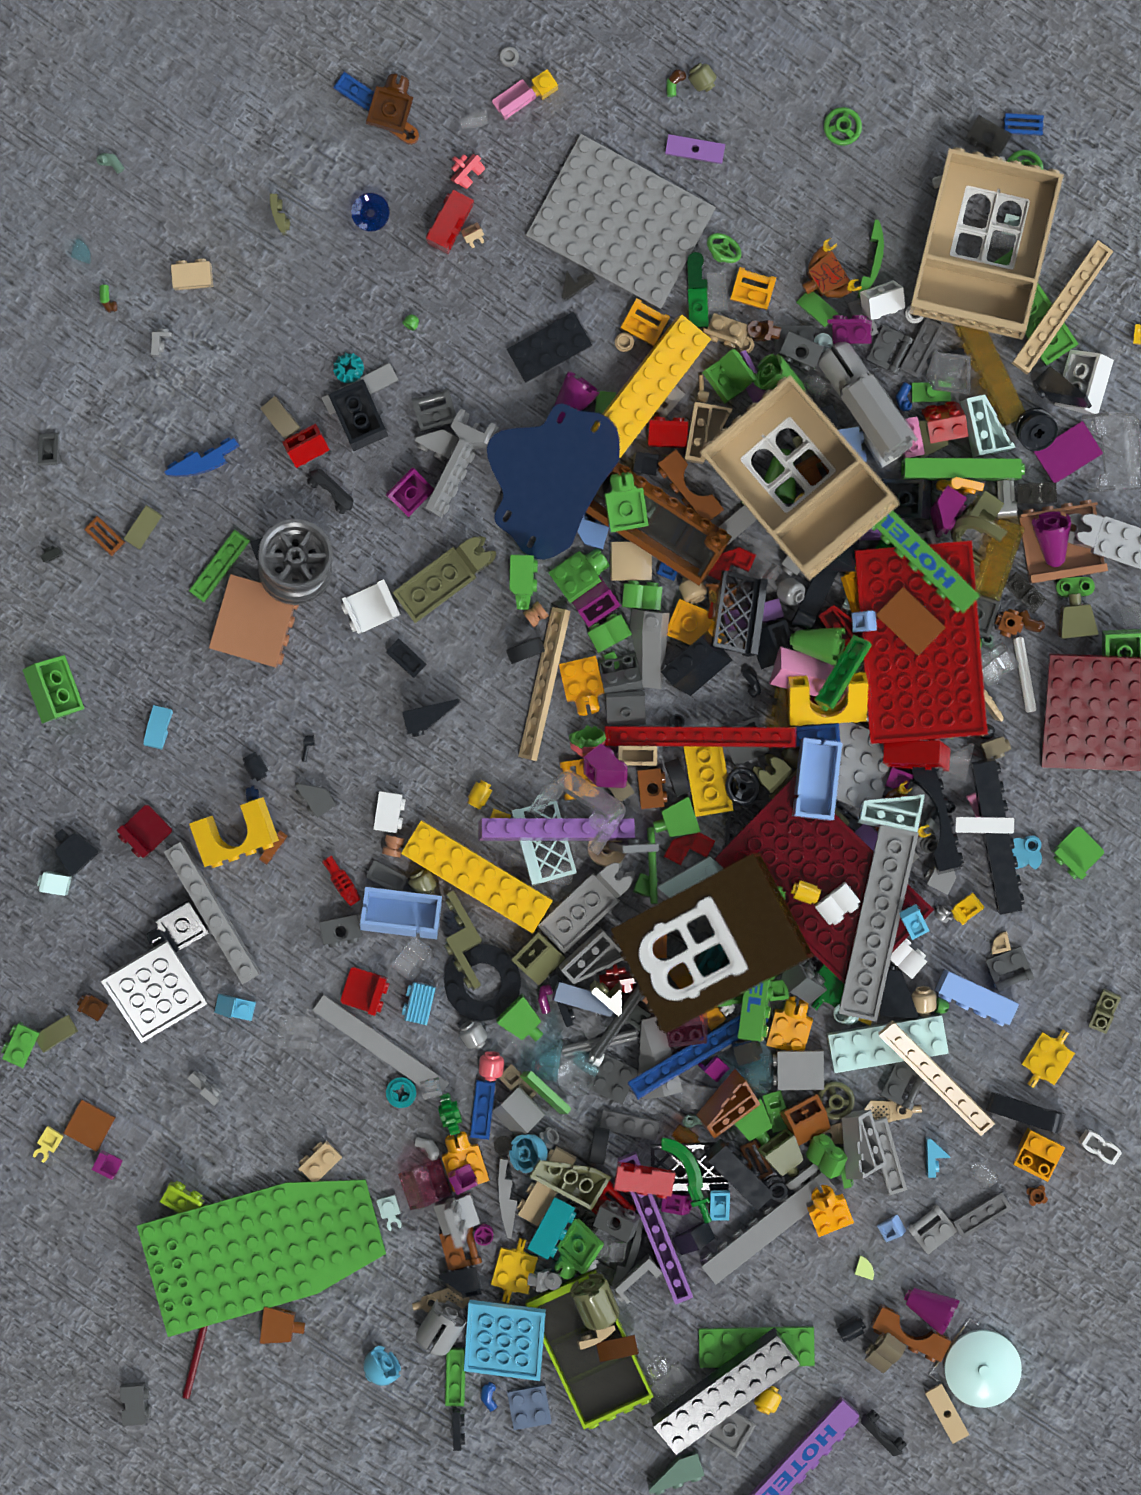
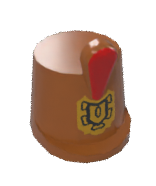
M705 583V587L708 588L710 606L707 616L711 620L715 619L720 583ZM726 583L729 589L736 585L733 583ZM737 588L732 591V594L735 598L737 594ZM726 595L724 597L723 602L728 608L730 605L733 604V602L730 599V597Z

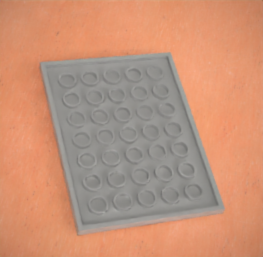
M581 134L528 230L526 237L661 310L716 207Z

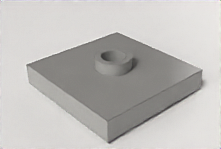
M736 1411L707 1432L704 1437L737 1458L757 1424Z

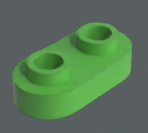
M1089 577L1062 578L1055 586L1057 594L1061 597H1069V594L1073 593L1088 596L1095 589L1094 581ZM1083 583L1088 584L1087 590L1082 588ZM1064 584L1069 585L1068 591L1063 589Z

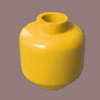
M770 1386L755 1397V1409L766 1415L775 1413L782 1399L781 1395L777 1393L779 1389Z

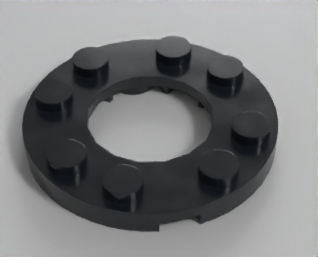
M478 944L463 954L471 967L480 963L495 967L502 980L499 993L487 1001H477L471 998L465 990L462 971L458 972L453 963L455 961L454 957L446 969L444 987L447 998L456 1011L473 1020L487 1021L498 1018L518 998L521 988V976L518 966L511 960V955L505 950L490 944Z

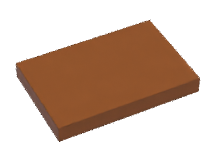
M904 587L876 615L918 656L945 629V626Z

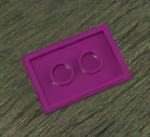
M1083 421L1056 437L1054 442L1046 449L1033 452L1053 485L1103 454Z

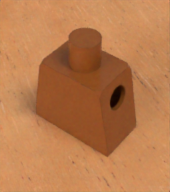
M277 1306L271 1308L264 1307L260 1343L291 1342L293 1333L304 1334L306 1323L295 1321L296 1312Z

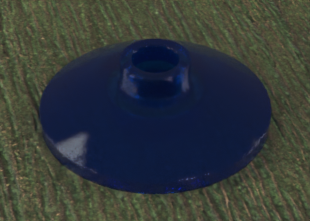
M366 193L354 201L351 215L357 227L364 231L373 232L380 230L386 225L390 216V209L382 196L375 193ZM373 210L375 212L374 216L369 217L367 215L368 211Z

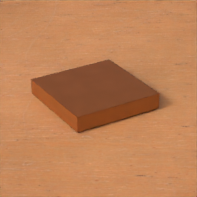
M82 1099L63 1134L97 1152L116 1117Z

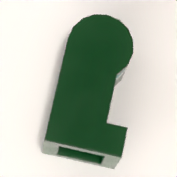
M699 252L691 253L687 260L688 289L708 288V280L702 279L704 257Z

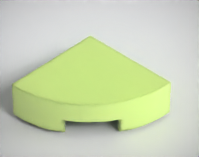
M860 1255L854 1274L873 1280L874 1271L871 1263Z

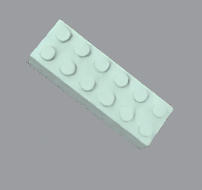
M941 1014L894 1021L929 1057L949 1054ZM890 1022L826 1033L833 1072L839 1073L903 1062L904 1060L878 1034Z

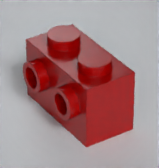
M316 423L282 441L296 468L305 465L307 462L330 450Z

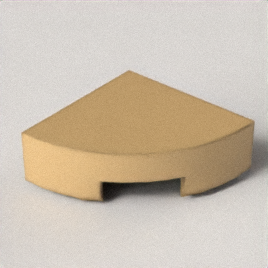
M1007 931L1000 933L994 939L991 946V954L1011 950Z

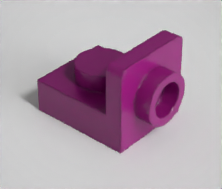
M672 1193V1196H667L666 1199L662 1198L661 1212L677 1215L689 1214L692 1209L690 1194Z

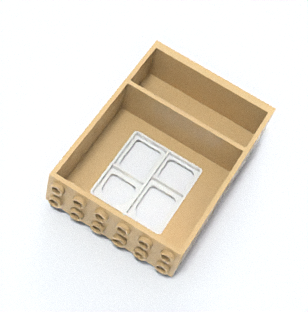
M954 147L948 151L909 314L1023 340L1064 174H1060V171L1055 169L1042 170L1037 165L1024 166L1021 162L1015 160L1010 162L1002 161L1003 159L997 156H991V158L984 157V154L980 152H972L971 154L965 152L964 149ZM975 194L985 195L991 203L987 225L983 229L963 224L968 199ZM1014 201L1021 207L1022 216L1018 226L1002 224L996 221L998 209L1003 202ZM994 231L1010 233L1016 236L1009 265L997 264L987 260V253ZM960 233L980 236L983 239L978 258L958 255L955 252Z
M789 376L788 378H782L774 390H768L762 396L763 399L760 402L750 405L746 414L736 417L732 421V426L728 429H722L713 442H707L702 447L701 453L810 581L895 509L899 503L896 497L803 389ZM785 428L794 429L803 439V443L788 456L784 455L776 445L777 434ZM759 449H767L772 452L785 467V471L770 484H767L760 477L751 464L752 455ZM808 449L813 450L829 469V474L815 486H811L793 465V462ZM793 477L804 489L805 494L793 505L786 507L775 494V490L788 478Z

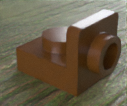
M88 993L86 996L82 995L79 999L77 1011L83 1012L94 1020L99 1021L109 1004Z

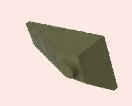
M538 1160L529 1175L530 1178L590 1210L593 1209L611 1179V1176L593 1167Z

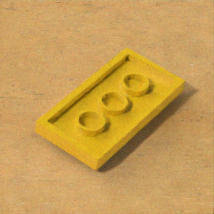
M683 746L695 817L734 811L732 801L725 791L727 770L723 747Z

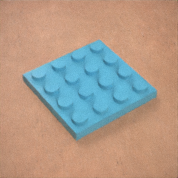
M469 1300L464 1371L540 1381L546 1309Z

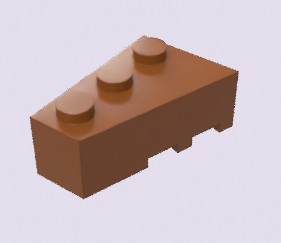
M734 1069L696 1115L704 1128L715 1139L758 1107L760 1103L746 1080Z

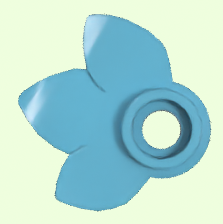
M1033 835L1027 836L1024 839H1013L1015 848L1012 849V853H1014L1013 856H1016L1018 867L1015 869L1023 868L1028 864L1033 869H1037L1042 862L1040 839ZM1030 841H1033L1035 843V846L1032 849L1028 847V843Z

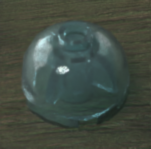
M755 1055L745 1063V1067L741 1068L740 1075L746 1080L753 1092L767 1094L766 1089H771L773 1069H770L769 1063H773V1060L769 1055Z

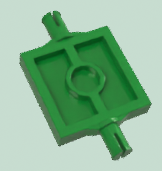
M823 964L817 973L824 978V985L827 991L819 996L811 1005L816 1011L823 1002L836 1008L841 1003L845 985Z

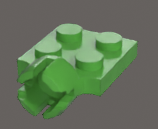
M626 472L621 473V475H612L610 477L611 491L604 493L609 531L616 532L649 526L643 487H635L631 473Z
M596 548L586 555L578 551L548 573L569 603H571L600 583V573L610 565L606 557Z
M579 1218L574 1219L563 1241H560L557 1246L560 1257L555 1263L554 1269L558 1273L559 1269L562 1268L559 1275L564 1279L574 1278L578 1271L581 1274L586 1273L604 1246V1243Z

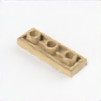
M942 1383L927 1390L925 1394L952 1444L967 1437L969 1433ZM946 1410L950 1411L947 1416L944 1415Z

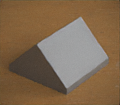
M520 1086L492 1110L515 1136L527 1134L545 1116V1113Z

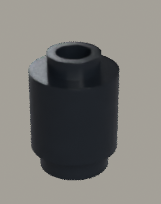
M256 752L242 759L244 761L243 765L252 780L256 779L259 781L267 776L266 772L269 770L261 756L257 755Z
M854 1316L840 1324V1327L836 1330L843 1342H850L864 1334L863 1329L866 1326L861 1317L857 1319Z

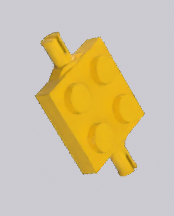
M1062 1029L1057 1039L1049 1037L1043 1032L1040 1034L1022 1062V1065L1030 1069L1033 1074L1027 1083L1034 1088L1039 1079L1046 1080L1053 1085L1056 1084L1075 1055L1063 1043L1069 1034L1068 1032L1065 1033V1030Z
M519 1238L517 1248L514 1249L500 1247L490 1284L505 1290L501 1300L503 1302L509 1303L512 1292L524 1294L529 1292L530 1286L527 1284L529 1273H534L538 1256L524 1251L526 1239Z

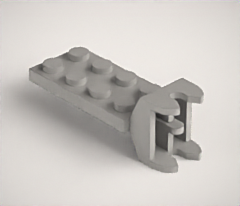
M464 409L459 410L451 425L460 439L426 506L428 511L440 518L448 512L449 502L457 494V486L460 480H463L466 476V468L473 461L475 450L487 448L489 440L494 434L499 432V427L493 423L488 426L485 433L478 431L480 427L478 423H475L473 428L467 426L469 413L465 412Z
M1094 514L1069 515L1071 517V524L1076 526V530L1074 532L1070 531L1068 543L1091 549L1090 553L1141 570V528L1107 516Z
M623 861L620 864L612 863L603 867L597 875L592 873L538 925L563 953L567 952L620 901L618 897L630 887L635 878V871H627L624 874L622 870H619Z
M470 1193L458 1198L452 1197L447 1199L446 1202L434 1205L443 1236L451 1234L456 1248L464 1246L468 1228L480 1224L479 1214L476 1211L472 1194Z

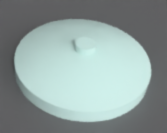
M974 1330L963 1334L949 1348L944 1361V1374L949 1388L958 1399L974 1407H992L1004 1402L1014 1393L1021 1378L1022 1368L1017 1350L1006 1337L991 1330Z

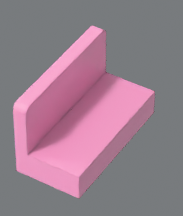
M522 79L493 99L492 103L503 119L506 120L536 99V94Z

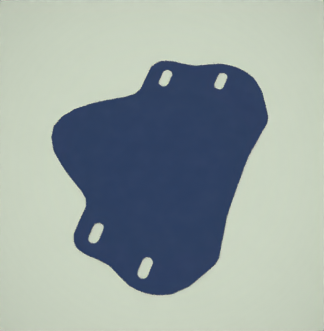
M557 404L552 408L545 423L541 426L512 428L494 434L488 442L487 457L503 491V500L495 513V523L513 537L525 554L533 555L535 559L544 560L552 558L570 548L582 518L593 498L620 459V438L614 423L600 413L582 412L566 404ZM565 412L566 416L561 424L557 423L556 420L559 414ZM596 420L600 421L597 431L592 432L591 427ZM507 510H510L512 514L509 520L504 522L503 516ZM531 536H535L536 541L531 548H529L527 546V543Z

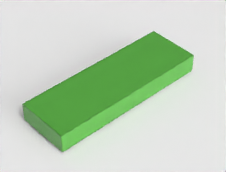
M523 1071L520 1078L559 1114H568L571 1107L532 1071Z
M452 1347L446 1354L445 1406L465 1405V1348Z

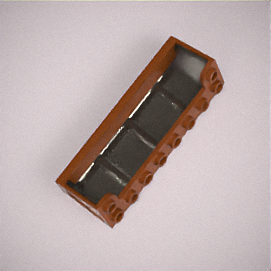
M617 463L601 484L586 513L609 527L604 493L611 491L610 477L614 474L631 473L635 487H643L649 526L616 532L700 586L732 536L726 530L714 525L709 519L697 514L692 508L680 503L677 498L663 492L660 487L652 485L644 477L632 472L629 467Z

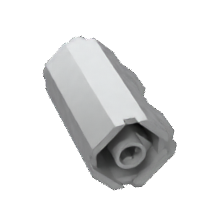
M864 373L858 377L856 383L847 385L841 390L843 393L841 398L882 459L887 462L890 460L889 456L897 458L913 446V440L916 442L918 438L873 374L868 376L867 373Z

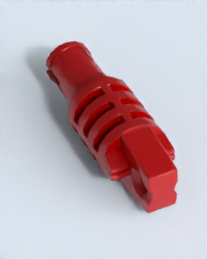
M331 855L322 861V864H324L331 875V882L350 906L359 902L361 898L355 885L346 871L339 868L333 856Z

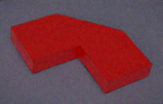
M741 547L722 553L708 576L720 581L721 571H728L731 565L749 573L756 554Z
M700 832L675 838L671 841L664 857L680 866L689 849L707 858L715 840Z

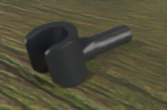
M307 735L303 740L302 762L307 761L309 746H315L314 735Z

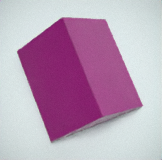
M412 467L386 496L409 517L435 489Z

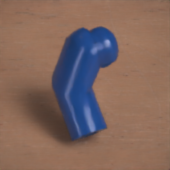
M903 382L896 395V401L902 411H909L912 409V403L907 395L912 386Z
M488 1382L487 1385L485 1384L482 1387L480 1396L490 1412L498 1407L492 1399L493 1391L496 1390L492 1382Z

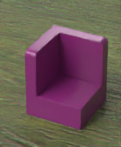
M891 767L885 786L894 789L904 781H908L904 785L907 789L910 780L913 779V775Z
M717 1055L707 1066L702 1062L697 1064L716 1082L730 1069Z
M102 1150L92 1170L113 1180L123 1160Z
M466 1164L448 1173V1178L457 1195L478 1185V1179L470 1164Z

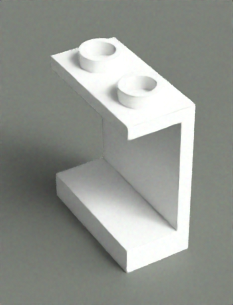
M384 579L347 598H342L343 603L341 607L345 615L349 613L351 621H349L350 627L353 632L357 631L358 634L401 615Z

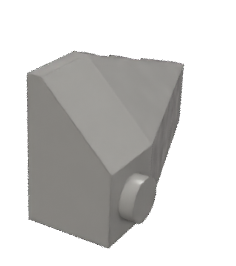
M655 1016L641 1020L640 1056L638 1059L639 1070L637 1076L672 1056L667 1035L658 1029ZM679 1075L643 1096L642 1099L666 1097L683 1092Z

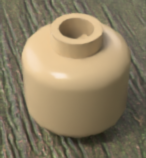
M682 578L683 582L679 585V590L683 599L691 604L703 601L707 593L704 583L702 582L698 586L688 578Z
M917 987L912 993V1000L920 1016H929L931 1012L936 1010V993L930 987Z

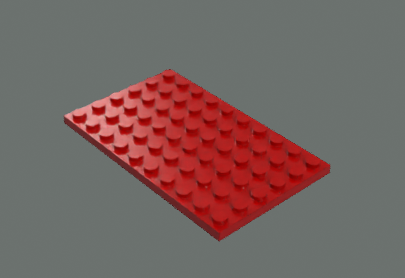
M972 540L928 544L976 591ZM896 547L855 551L860 612L875 611L877 615L904 587L945 626V629L919 656L877 616V630L862 632V639L869 641L872 645L864 657V668L868 681L867 706L870 743L879 744L988 735L977 600L964 613L961 611L957 613L950 606L952 602L947 597L943 599L936 593L938 588L933 583L929 586L921 578L923 574L919 570L915 572L908 565L910 561L905 556L901 558L895 553L894 549Z

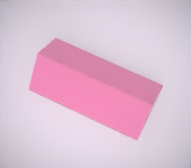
M780 647L769 684L788 689V677L808 676L810 695L817 696L835 666L804 653ZM845 690L841 695L840 699L838 700V702L843 698Z

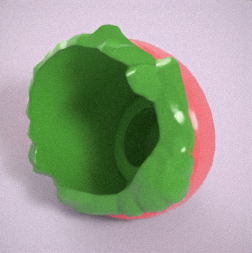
M586 725L584 729L569 734L570 747L584 758L599 744L605 745L606 737L601 729H598L596 726L591 728L589 725Z

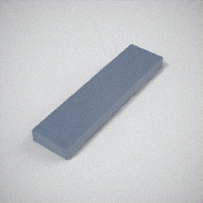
M557 981L552 997L553 1001L615 1018L617 1015L593 995L591 991ZM621 1000V1007L625 1003L624 1000Z

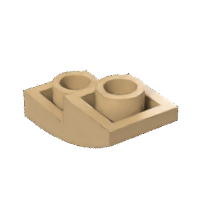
M611 1325L605 1329L594 1330L595 1337H592V1334L582 1336L581 1340L577 1341L578 1348L582 1350L601 1342L615 1330V1326Z

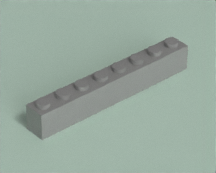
M179 842L164 851L242 985L261 974L184 842Z
M816 1171L807 1181L794 1188L793 1192L786 1195L784 1199L779 1200V1203L774 1207L768 1206L762 1212L763 1215L758 1219L755 1217L747 1223V1228L743 1231L741 1229L736 1231L732 1235L733 1239L728 1243L726 1241L722 1242L717 1247L718 1250L715 1253H708L704 1256L701 1267L715 1285L808 1213L807 1208L813 1205L811 1195L816 1187H818L820 1193L823 1192L821 1185H827L835 1192L837 1189L829 1178L821 1171Z

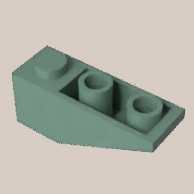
M697 1450L679 1455L648 1486L649 1493L658 1495L664 1493L667 1488L673 1487L675 1489L683 1486L685 1482L701 1480L702 1476L705 1475Z

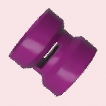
M481 1224L476 1228L474 1239L479 1245L486 1246L493 1240L494 1231L490 1225Z

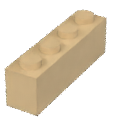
M556 1146L554 1150H549L547 1160L574 1164L576 1157ZM536 1181L535 1183L531 1182L526 1191L529 1193L526 1200L521 1199L517 1209L519 1210L518 1216L539 1226L557 1192Z

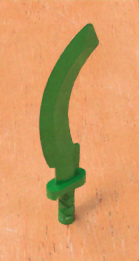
M662 1138L661 1149L675 1155L685 1167L689 1181L687 1189L693 1200L690 1202L691 1206H698L705 1223L711 1222L712 1219L705 1205L706 1202L710 1203V1199L702 1194L703 1179L695 1157L681 1143L672 1139Z

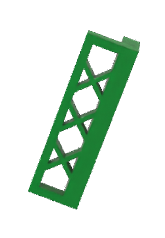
M853 635L814 699L821 710L826 712L828 708L833 710L872 646L869 641Z

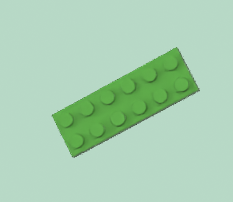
M1013 250L993 263L1009 265ZM1038 283L1025 333L1027 339H1029L1052 306V303ZM1063 323L1040 357L1045 366L1078 345V342L1065 323Z
M814 1326L775 1327L797 1355L800 1362L799 1366H815ZM774 1327L699 1328V1367H721Z

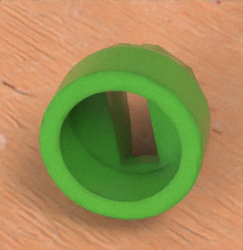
M411 314L405 317L402 324L408 329L415 331L419 325V319L416 315Z
M936 998L937 1008L934 1012L939 1014L946 1013L949 1008L948 1001Z

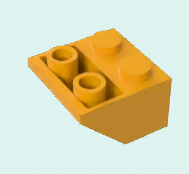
M1027 1128L1019 1143L1013 1165L1048 1182L1065 1147Z

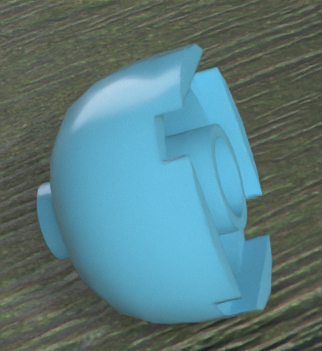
M522 1134L512 1140L511 1144L513 1146L512 1150H509V1157L516 1170H520L522 1173H531L538 1160H547V1146L538 1136Z
M377 1346L366 1355L363 1363L367 1380L379 1386L389 1385L401 1376V1374L399 1375L401 1366L392 1352H389L388 1355L384 1351L385 1347Z

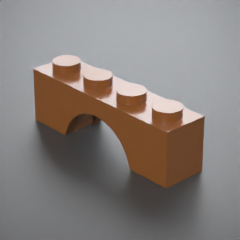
M674 450L658 463L659 469L657 471L664 479L667 477L670 480L671 484L669 486L676 494L679 492L682 495L683 499L681 501L686 507H691L697 514L711 521L724 511L723 507L713 495L698 496L689 491L684 482V472L688 464L679 452Z
M880 1304L871 1322V1326L874 1328L873 1332L884 1336L888 1332L900 1342L908 1345L907 1349L916 1354L918 1352L925 1354V1358L932 1362L936 1360L941 1362L951 1344V1340L948 1337L934 1330L918 1337L906 1334L900 1327L899 1313L883 1304Z

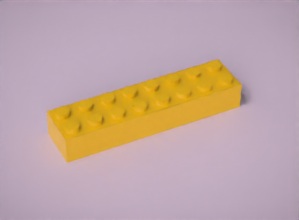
M683 315L675 318L602 413L617 427L620 438V458L711 340L710 337ZM597 420L591 427L592 432L597 431L600 421Z
M423 820L420 821L401 853L531 933H534L553 899Z

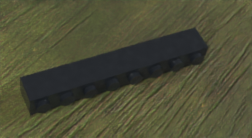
M994 758L970 762L980 817L1006 818L1005 811H1008L1006 800H1003L1002 793L1005 792L1003 781H999L998 774H1001L1000 763H996ZM983 833L997 912L1002 915L1023 911L1022 905L1025 902L1024 896L1019 892L1018 887L1021 886V879L1019 875H1016L1015 870L1018 867L1016 856H1013L1012 849L1015 848L1013 838L1009 837V833Z

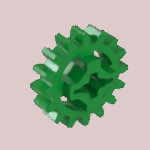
M449 1093L440 1095L442 1105L438 1106L442 1125L443 1127H448L451 1136L459 1134L460 1127L458 1123H462V1116L457 1101L452 1102Z

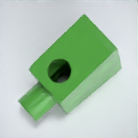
M689 797L662 810L663 819L653 822L656 833L667 830L669 837L701 832Z
M523 994L496 1019L500 1026L521 1040H524L529 1035L536 1042L543 1035V1032L537 1027L541 1019Z
M758 1097L760 1105L736 1122L735 1125L749 1141L757 1138L761 1146L771 1140L766 1131L772 1128V1124L761 1098Z

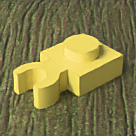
M47 1126L37 1144L41 1145V1148H38L33 1153V1157H36L38 1153H43L44 1158L41 1162L44 1163L49 1157L48 1151L54 1153L64 1135Z

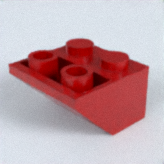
M653 417V420H649L648 447H687L688 422L684 421V418H673L672 421H665V417Z

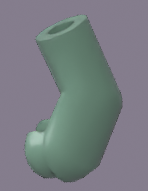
M101 153L96 158V162L99 165L112 166L117 174L125 170L115 154Z
M688 1114L682 1120L683 1125L687 1128H692L697 1124L702 1125L696 1114Z

